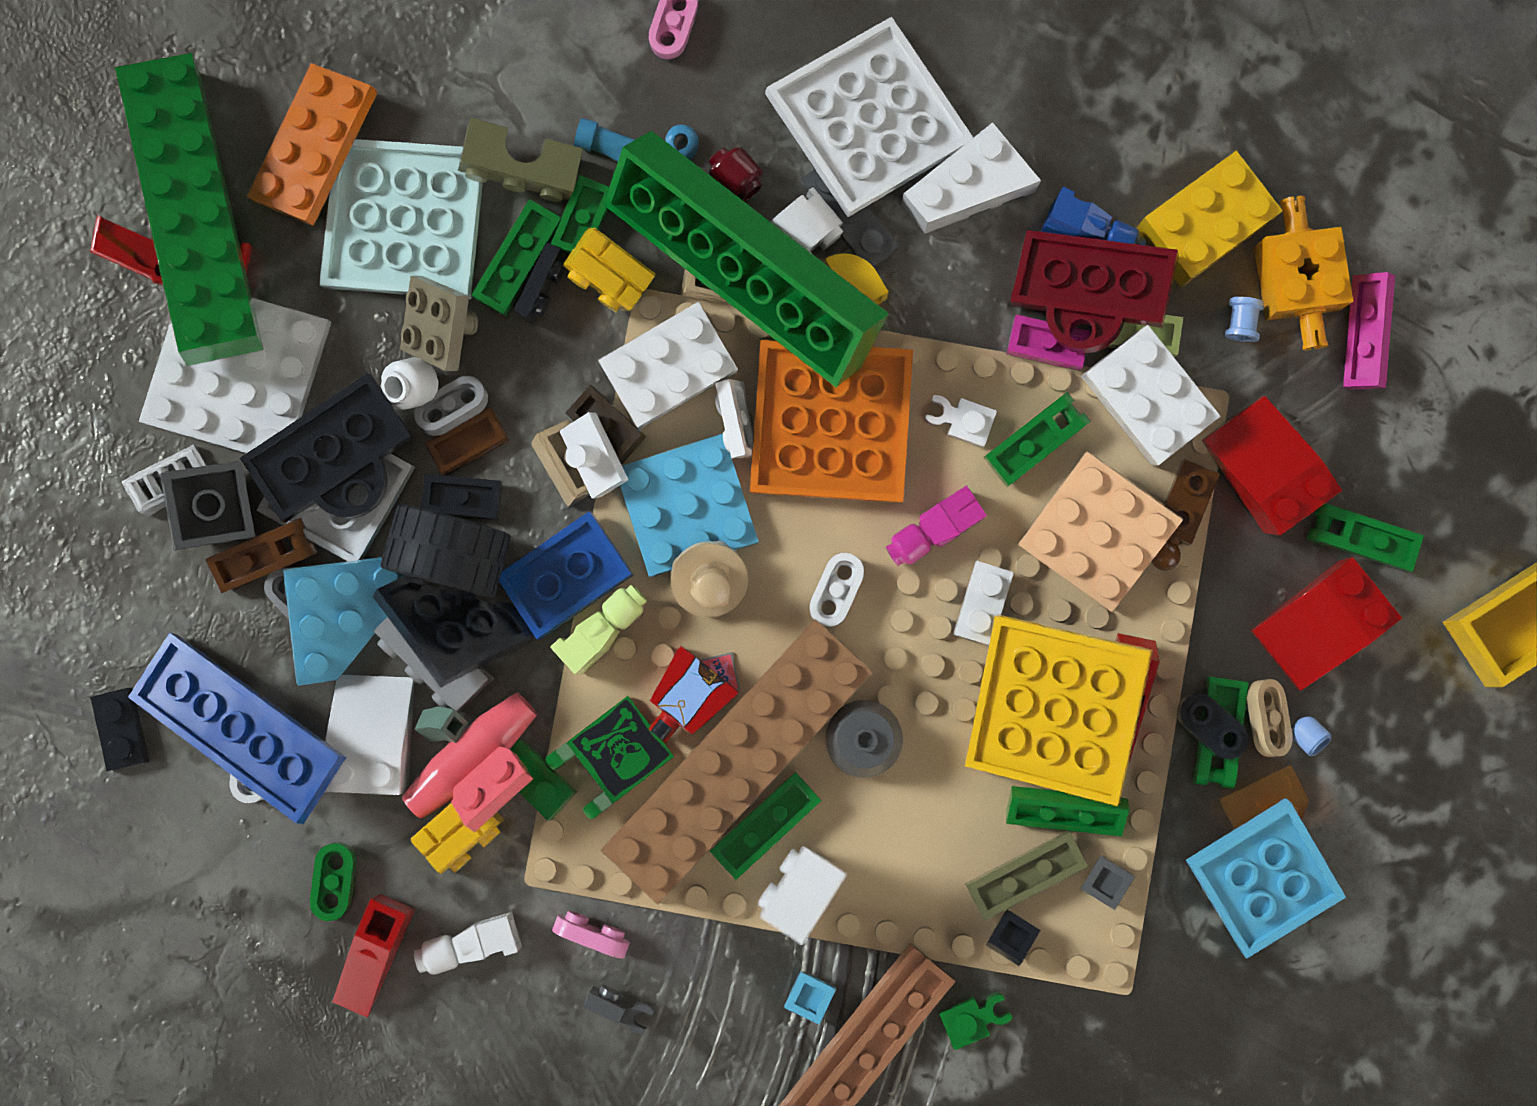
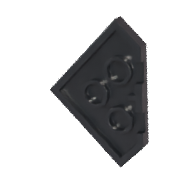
M406 575L377 588L373 595L374 600L440 688L527 644L534 636L512 604L501 601L492 604L475 599L476 594L450 586L440 589L423 584V579Z

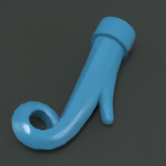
M581 118L576 131L574 146L592 152V150L618 162L623 146L635 139L599 126V122ZM679 124L673 126L667 133L666 142L676 149L674 145L676 137H686L688 144L686 148L679 150V152L690 160L696 154L699 147L698 135L693 128L687 125Z

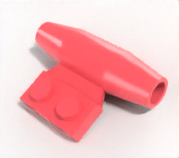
M516 692L477 717L466 727L456 743L450 742L429 761L402 795L403 802L418 818L423 819L451 801L464 825L473 832L478 830L533 780L518 755L510 749L538 715L535 709L521 694Z

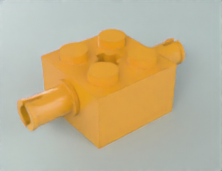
M1294 196L1280 201L1286 233L1264 237L1254 247L1261 298L1264 301L1265 321L1291 317L1299 318L1303 342L1302 348L1303 351H1310L1313 347L1314 350L1328 347L1322 314L1342 310L1353 302L1342 227L1319 230L1309 228L1305 196H1297V200H1294ZM1298 269H1301L1303 273H1306L1307 277L1305 274H1299Z

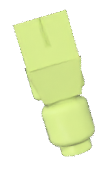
M632 584L627 589L619 588L602 604L603 612L597 611L577 625L574 633L569 638H559L551 646V649L574 674H584L605 653H608L620 629H626L643 613L642 606L647 602V599Z

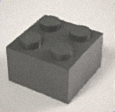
M242 461L161 472L160 479L174 551L255 537Z

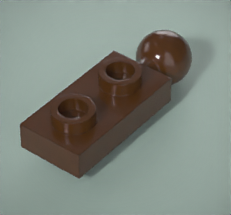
M1185 459L1180 462L1164 505L1181 516L1183 521L1151 561L1157 569L1167 571L1175 568L1181 559L1178 543L1180 542L1187 546L1193 543L1219 478V473Z

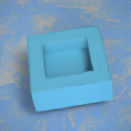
M800 970L784 1008L820 1025L836 991V987Z

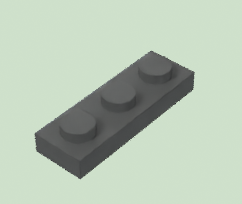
M816 169L801 178V184L808 192L809 189L814 187L843 222L840 228L844 232L840 237L854 255L865 259L875 267L897 251L898 246L868 206L847 217Z

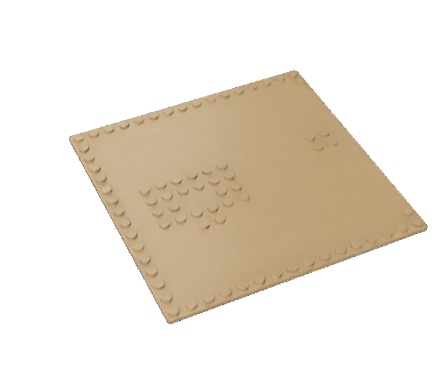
M649 289L643 291L641 297L631 309L625 344L699 302L738 369L737 373L725 380L744 381L754 426L760 340H776L732 305L682 297L678 294ZM880 330L872 347L914 349L903 503L750 493L752 457L748 459L732 458L759 543L736 550L743 559L747 569V590L741 602L733 610L716 617L694 615L686 611L677 602L671 588V571L652 578L649 577L620 486L595 499L593 514L634 576L574 616L570 636L574 633L577 625L597 611L603 612L602 604L619 588L627 589L632 584L645 596L647 602L642 606L643 613L626 629H620L608 653H605L584 674H574L564 664L548 755L569 741L626 696H629L648 723L652 725L662 711L650 699L680 646L685 647L700 660L732 652L741 690H738L740 693L695 734H690L680 726L668 742H664L674 757L594 819H589L583 812V808L603 791L575 755L560 768L556 769L577 793L553 820L547 821L537 811L524 877L525 883L528 886L782 932L761 918L763 908L758 905V901L771 882L777 886L785 873L779 868L791 849L799 852L803 846L847 874L809 933V938L902 954L906 947L912 944L930 960L1120 995H1128L1132 992L1214 490L1193 543L1189 546L1178 543L1181 552L1179 564L1171 570L1163 571L1150 563L1113 612L1024 550L1018 543L1087 450L1162 504L1166 500L1182 460H1188L1217 472L1218 464L1201 440L1225 423L1229 403V395L1226 391L1197 386L1221 417L1160 465H1151L1082 379L1081 375L1091 367L1083 366L1078 371L1007 355L1006 352ZM716 385L639 429L647 437L624 461L622 466L722 434L725 431L723 417L719 414L715 405ZM1068 391L1074 399L1072 404L1080 414L1085 413L1091 422L1010 486L1006 487L983 457ZM615 392L613 405L636 426L619 395ZM934 395L945 397L951 406L957 408L962 398L997 411L984 448L947 436L951 426L944 423L939 426H933L925 421L927 414L934 417H940L943 414V408L939 404L931 402ZM1060 412L1053 417L1061 429L1069 425ZM967 485L987 516L943 547L931 545V551L911 565L903 563L897 566L885 548L891 544V537L910 524L919 526V516ZM840 553L853 554L863 565V580L845 619L834 627L825 628L873 673L840 708L859 700L874 701L887 707L898 719L903 733L902 750L897 761L886 772L875 777L859 778L843 772L834 764L826 747V731L831 720L830 718L657 905L600 850L814 621L810 614V602L829 560ZM976 561L1014 572L1001 615L1111 641H1116L1118 633L1154 640L1157 644L1160 659L1131 761L1128 763L1121 798L1129 799L1130 809L1123 835L1121 837L1070 831L1088 867L1008 908L1009 911L1041 930L1020 966L985 945L1006 910L984 921L965 884L1066 832V830L1006 824V809L1011 786L1046 790L1054 789L965 767L989 646L955 636L953 633ZM841 566L837 570V576L841 580H848L852 575L850 568L847 566ZM825 601L821 605V610L825 615H832L836 611V605L832 601ZM796 771L822 801L735 880L709 851ZM1100 855L1135 875L1115 910L1081 890L1083 883Z

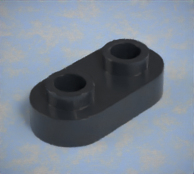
M1190 694L1180 701L1177 708V717L1180 724L1211 753L1220 758L1234 759L1245 752L1249 742L1246 729L1214 699L1205 694ZM1197 706H1202L1206 711L1204 719L1200 721L1194 717V709ZM1228 732H1231L1235 737V742L1230 747H1227L1223 742V737Z

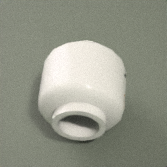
M412 357L390 363L382 373L381 388L384 396L393 407L406 410L422 406L431 401L438 391V378L431 364L417 357Z

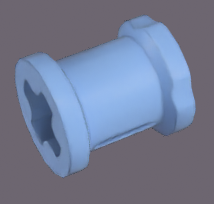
M1251 297L1230 298L1229 306L1232 307L1230 327L1225 330L1224 336L1227 339L1239 342L1259 341L1260 334L1257 332L1259 311L1264 309V301Z

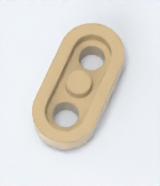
M1274 679L1257 680L1250 685L1247 691V704L1255 747L1265 757L1284 756L1290 751L1293 742L1285 691L1282 685Z

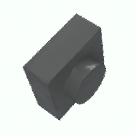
M1100 855L1083 883L1081 890L1115 910L1135 875Z

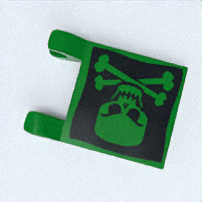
M626 696L545 759L549 767L556 770L576 755L603 792L583 808V812L589 819L596 818L674 757L664 742L648 729L651 725L629 696Z

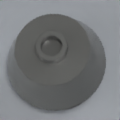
M859 700L846 704L833 715L827 727L826 747L830 758L840 770L854 777L870 778L886 772L897 761L902 750L903 733L898 719L887 707L874 701Z

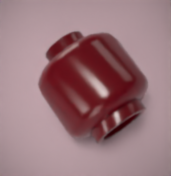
M725 147L721 148L708 162L711 165L708 174L745 203L752 199L763 186L760 182L763 175L762 169L741 147L733 148L729 151Z

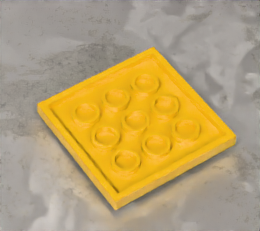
M996 615L965 767L1118 806L1121 800L1153 650L1008 616Z

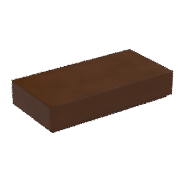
M489 406L476 416L424 444L441 475L448 476L509 442L510 439L494 410Z

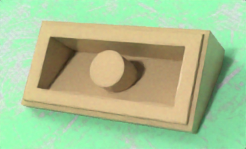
M569 419L537 433L532 441V447L568 507L590 495L578 469L571 467L565 458L568 448L560 434V430L571 424Z

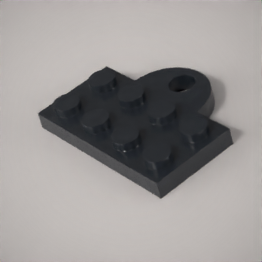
M367 373L240 457V460L281 522H288L315 503L325 512L334 516L358 518L374 510L386 493L388 475L382 459L413 439V436L394 407L384 396L374 377ZM356 485H364L368 491L366 502L360 506H353L349 501V492Z

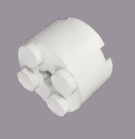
M812 187L806 195L808 200L802 194L771 221L772 224L810 253L818 246L824 251L844 232L840 228L843 222L815 188Z

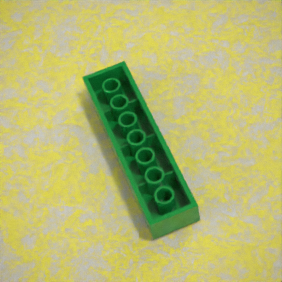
M192 53L115 67L178 353L185 364L191 366L264 350L202 79Z
M652 130L623 146L604 206L833 386L838 387L862 367L889 315L887 311Z

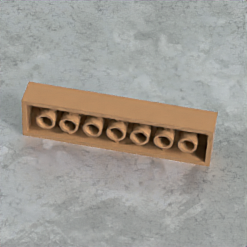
M815 619L600 851L658 905L873 672Z

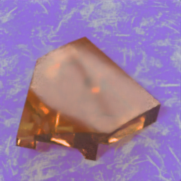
M1291 765L1219 799L1234 829L1285 798L1292 803L1302 820L1309 802Z

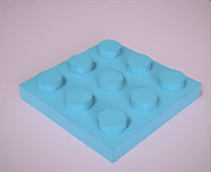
M723 433L622 466L628 481L620 485L650 578L670 572L673 561L685 549L700 542L722 541L735 551L759 543L730 452L727 451L724 445Z
M1286 798L1186 859V862L1246 959L1346 898L1295 808Z

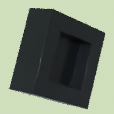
M1007 909L985 945L1020 966L1041 930Z

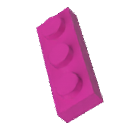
M1389 272L1353 275L1351 290L1353 302L1350 304L1343 387L1347 389L1386 388L1395 275Z

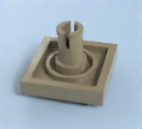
M410 276L409 290L406 294L407 304L404 325L401 331L400 350L444 371H458L463 334L473 335L478 328L476 314L467 311L469 296L427 277Z

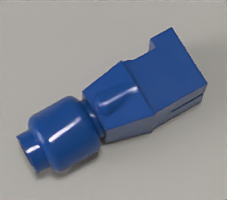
M1062 187L1053 200L1041 232L1138 245H1145L1146 239L1140 236L1137 228L1119 220H1114L1110 223L1112 216L1093 202H1084L1073 197L1075 192L1065 187Z

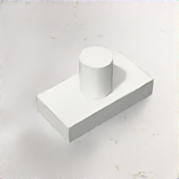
M588 412L560 430V434L568 448L565 454L566 461L571 467L578 469L592 499L600 498L628 481V477L597 413Z

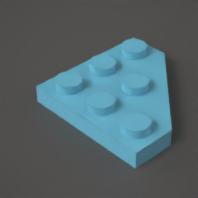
M382 557L283 570L295 677L298 686L338 680L375 634L374 630L387 618L386 614L374 600L373 595L377 588L404 577V575L382 569L380 566Z

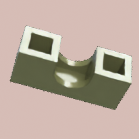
M470 118L457 171L465 173V177L472 181L486 183L489 179L503 183L502 187L509 191L523 193L526 189L540 193L539 197L546 201L560 203L562 199L569 200L574 191L583 148L546 138L538 159L529 163L519 162L513 159L506 149L508 127Z

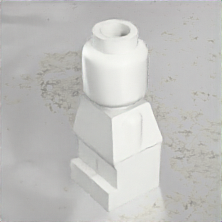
M512 911L478 921L457 934L454 938L450 935H443L424 941L420 949L414 950V959L420 973L428 971L429 974L436 975L455 969L459 963L484 960L490 954L503 951L504 956L518 952L522 944Z

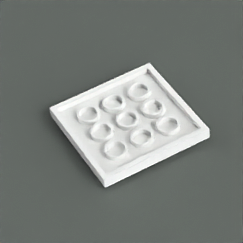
M892 17L768 86L765 92L847 217L943 162L974 138Z
M252 298L264 350L187 366L178 353L172 322L170 321L139 422L242 453H248L302 417L331 322L324 318Z

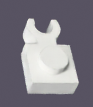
M934 395L931 402L939 404L943 408V414L940 417L927 414L925 421L933 426H939L944 423L951 426L947 436L981 448L985 447L997 413L996 410L962 398L957 408H955L943 396Z

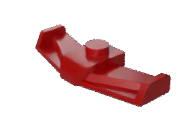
M96 215L90 252L151 279L154 284L163 285L153 238L149 239ZM250 243L240 244L246 274H248L252 245Z

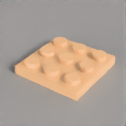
M1087 450L1019 541L1018 545L1113 612L1183 521V518Z

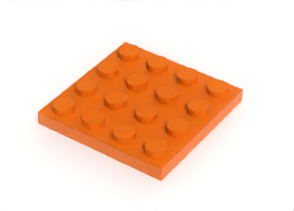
M760 340L750 493L903 503L914 349L872 347L862 367L838 387H835L779 342Z

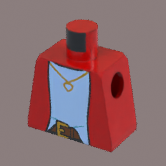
M680 646L650 699L662 712L648 729L665 743L668 742L680 726L693 735L737 697L740 692L685 647Z

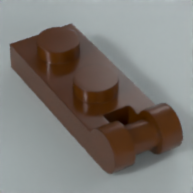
M302 518L206 558L205 560L221 593L318 553L313 542L309 543L303 529L306 526ZM289 536L295 549L288 553L281 540Z

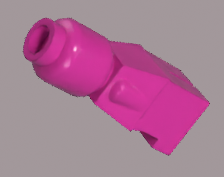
M966 485L919 516V526L910 524L891 537V544L885 548L897 566L903 563L911 565L931 551V545L943 547L961 533L982 521L987 515Z

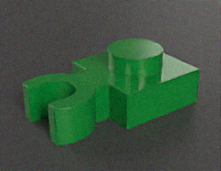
M997 992L989 995L984 1005L979 1007L975 998L971 997L938 1011L954 1051L990 1036L987 1024L1004 1025L1013 1019L1009 1011L1001 1015L993 1013L994 1005L1005 1000L1002 993Z

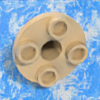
M706 541L694 544L685 549L673 561L670 578L673 595L686 611L694 615L716 617L726 614L741 602L746 593L748 574L745 563L740 555L725 542Z

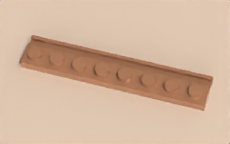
M909 944L779 1106H855L954 984L955 980L918 951L912 944Z

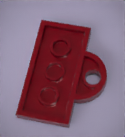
M1027 230L1010 302L1015 307L1046 311L1049 329L1054 339L1065 349L1083 354L1094 353L1112 344L1121 333L1124 323L1163 328L1179 252L1176 249ZM1080 324H1087L1092 327V334L1084 341H1076L1071 337L1073 329Z

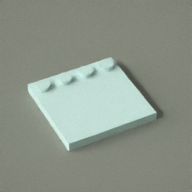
M355 139L329 194L320 286L325 289L406 295L409 290L410 276H424L468 295L471 300L483 183L472 181L465 177V173L457 171L463 147Z

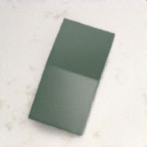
M439 706L424 709L415 730L430 743L443 740L456 743L469 723L454 709Z

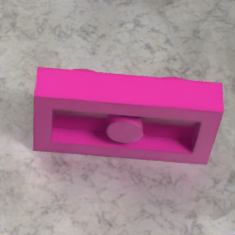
M1015 315L1006 352L1007 355L1078 371L1083 368L1085 354L1072 352L1062 347L1054 339L1047 321ZM1074 328L1071 333V337L1076 341H1084L1090 335V331Z

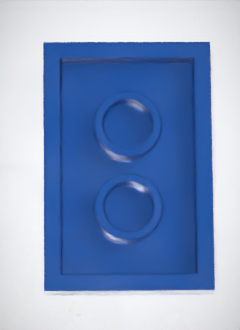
M589 511L503 570L499 582L535 638L541 640L634 576V574L595 515Z

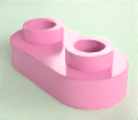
M659 0L648 35L650 47L655 55L662 59H674L683 53L698 12V0ZM678 2L686 4V8L682 11H676L673 6ZM665 37L675 39L674 43L670 46H665L661 42Z
M570 910L567 911L566 916H557L552 929L557 935L612 957L622 959L625 957L630 942L624 939L625 932L621 929L606 924L600 929L588 924L589 918L587 916Z

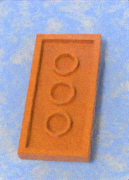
M311 63L249 190L247 198L257 204L314 226L378 91L369 84Z

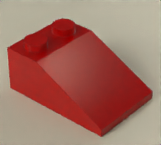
M1266 396L1256 400L1201 440L1265 534L1281 536L1343 491L1319 455Z
M1351 557L1337 561L1253 628L1251 632L1296 688L1301 691L1374 642L1399 622L1402 617L1357 561Z

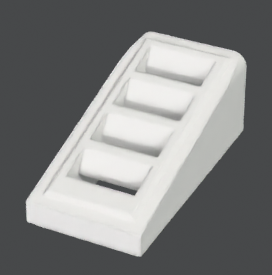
M193 444L122 481L125 490L140 514L151 516L166 507L163 492L155 480L160 476L161 472H168L173 468L175 470L186 469L183 465V462L189 460L193 468L208 466L196 445ZM147 485L154 498L149 500L142 486Z

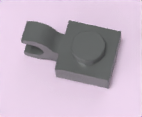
M602 985L600 989L593 986L583 1005L584 1008L617 1024L619 1022L625 1024L636 1034H644L646 1027L636 1021L635 1015L638 1012H645L652 1016L655 1008L650 1003L638 1002L629 1006L627 1002L621 1000L623 995L617 990Z

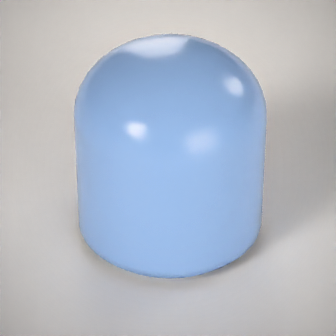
M1313 717L1300 718L1292 726L1293 741L1309 756L1318 754L1331 741V733Z

